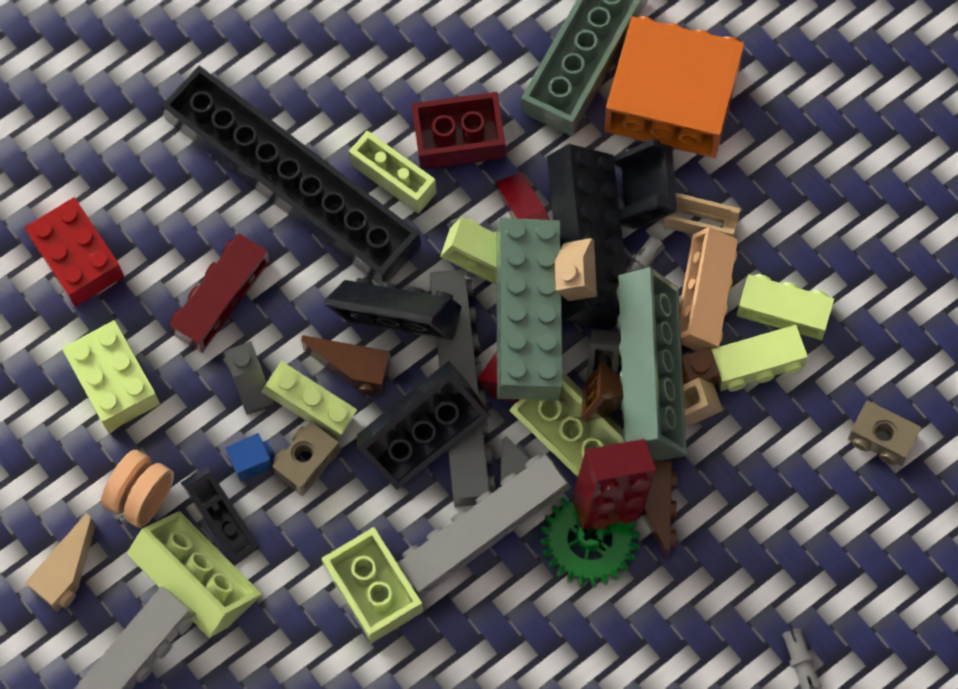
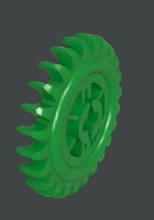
M562 497V509L555 505L551 507L555 517L545 516V521L551 527H541V532L549 537L542 538L540 544L550 547L544 550L542 554L544 557H553L548 563V567L559 566L557 576L560 577L567 573L568 583H572L575 578H578L580 587H583L586 580H589L592 588H595L598 579L604 585H608V576L619 580L620 576L617 570L628 572L629 567L625 561L634 562L636 557L630 552L637 551L640 548L639 544L631 542L640 537L639 532L631 531L637 526V520L628 524L622 522L610 524L607 526L609 530H603V528L583 530L578 522L579 518L573 502L569 503ZM571 531L576 535V540L568 544V533ZM593 533L596 534L595 540H585V534L588 536ZM612 535L611 547H608L603 542L604 537ZM577 546L580 551L585 553V559L575 555L570 548ZM598 553L601 556L598 559L588 560L589 554Z

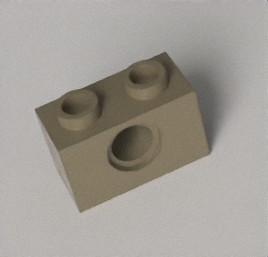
M866 400L847 440L851 441L852 445L861 451L868 452L870 450L880 455V459L887 464L903 466L921 430V426ZM885 431L889 434L890 440H880L876 436V432Z
M312 421L306 427L302 426L297 430L292 438L293 443L287 450L282 449L278 452L272 466L275 475L301 496L309 490L341 452L339 442ZM303 452L312 454L311 459L307 462H300L297 460V457Z

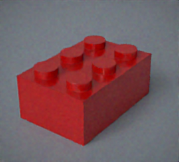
M75 197L24 227L30 240L74 307L125 277L119 263Z

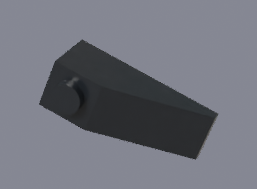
M206 466L180 482L233 563L259 546L213 473Z

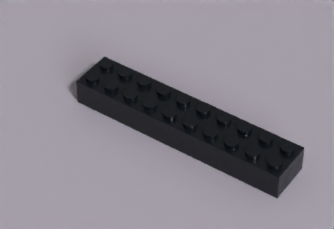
M200 65L161 105L167 122L380 286H382L383 282L389 283L420 248V232Z

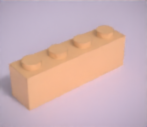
M711 227L699 231L692 236L679 306L681 345L695 351L717 348L722 341V327L724 317L728 311V293L733 282V265L737 259L736 248L738 239Z

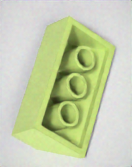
M562 371V390L558 401L520 399L509 411L578 477L585 450L624 443L622 437L623 429L610 416L587 422L581 418L583 390Z
M180 511L142 528L126 553L159 588L162 586L170 590L196 613L192 617L193 622L209 638L228 628L262 594Z

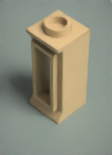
M676 193L677 212L664 217L665 230L668 228L695 234L711 227L734 238L740 208ZM678 212L724 224L721 228L677 216Z

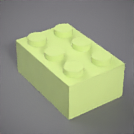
M115 320L62 348L107 433L160 405L152 386Z
M375 527L321 558L325 570L371 644L424 612L422 602Z

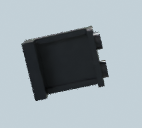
M649 139L637 147L621 151V154L614 156L615 166L622 169L624 208L620 209L622 226L634 230L677 212L673 150L671 146L660 143L656 139Z

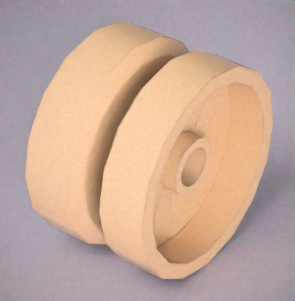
M132 450L118 463L108 479L102 493L101 505L115 515L124 512L125 521L137 528H142L151 521L164 503L173 483L174 472L161 463L152 465V460L149 456L139 450Z

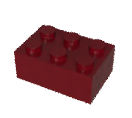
M498 92L411 103L419 164L422 170L506 158V144Z
M645 439L585 450L572 496V502L583 530L589 528L602 529L610 524L620 522L628 524L640 519L656 472Z

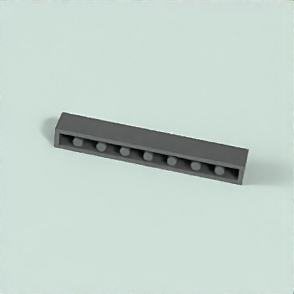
M465 269L431 272L432 294L435 295L436 291L449 293L462 306L453 340L436 338L439 368L450 361L469 382L484 407H486L484 390H478L477 379L482 373L481 361L475 362L474 352L480 351L478 334H472L471 324H477L475 306H469L468 297L473 296L472 278L466 279ZM487 419L448 449L454 507L477 505L476 500L482 494L488 491L492 493L495 491L494 475H487L486 465L492 464L490 446L484 447L483 436H489Z

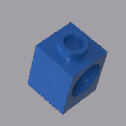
M259 433L225 447L240 482L273 468L270 458L275 456L268 440L262 442Z

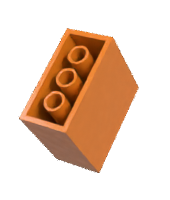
M631 16L606 105L604 132L640 141L656 139L660 143L671 146L673 149L716 159L741 66L744 42H740L730 36L719 37L711 35L705 30L693 31L685 29L675 23L664 24L655 22L653 19L645 16L639 18Z

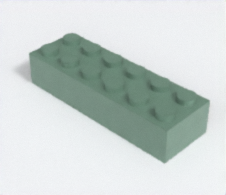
M576 0L521 97V113L573 136L624 45L631 16L639 17L648 0Z
M500 218L496 232L497 398L558 401L562 390L561 294L556 291L555 260L560 252V220Z
M651 267L618 275L619 287H617L616 293L620 305L618 325L621 330L619 353L622 357L620 381L623 385V399L621 401V409L624 414L623 440L624 442L645 439L653 461L687 456L678 286Z

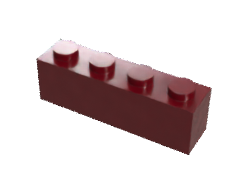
M240 233L237 234L234 240L230 239L225 244L222 250L223 255L217 263L213 262L208 267L205 279L199 286L196 285L192 288L188 295L187 303L182 309L178 308L170 320V327L174 336L201 353L204 352L270 263L268 251Z

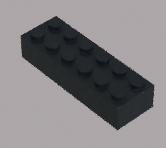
M567 144L547 156L553 220H560V250L563 244L567 242L590 238L594 240L597 297L568 301L561 295L563 321L610 329L618 324V315L620 314V305L616 293L617 287H619L618 275L626 273L614 155Z

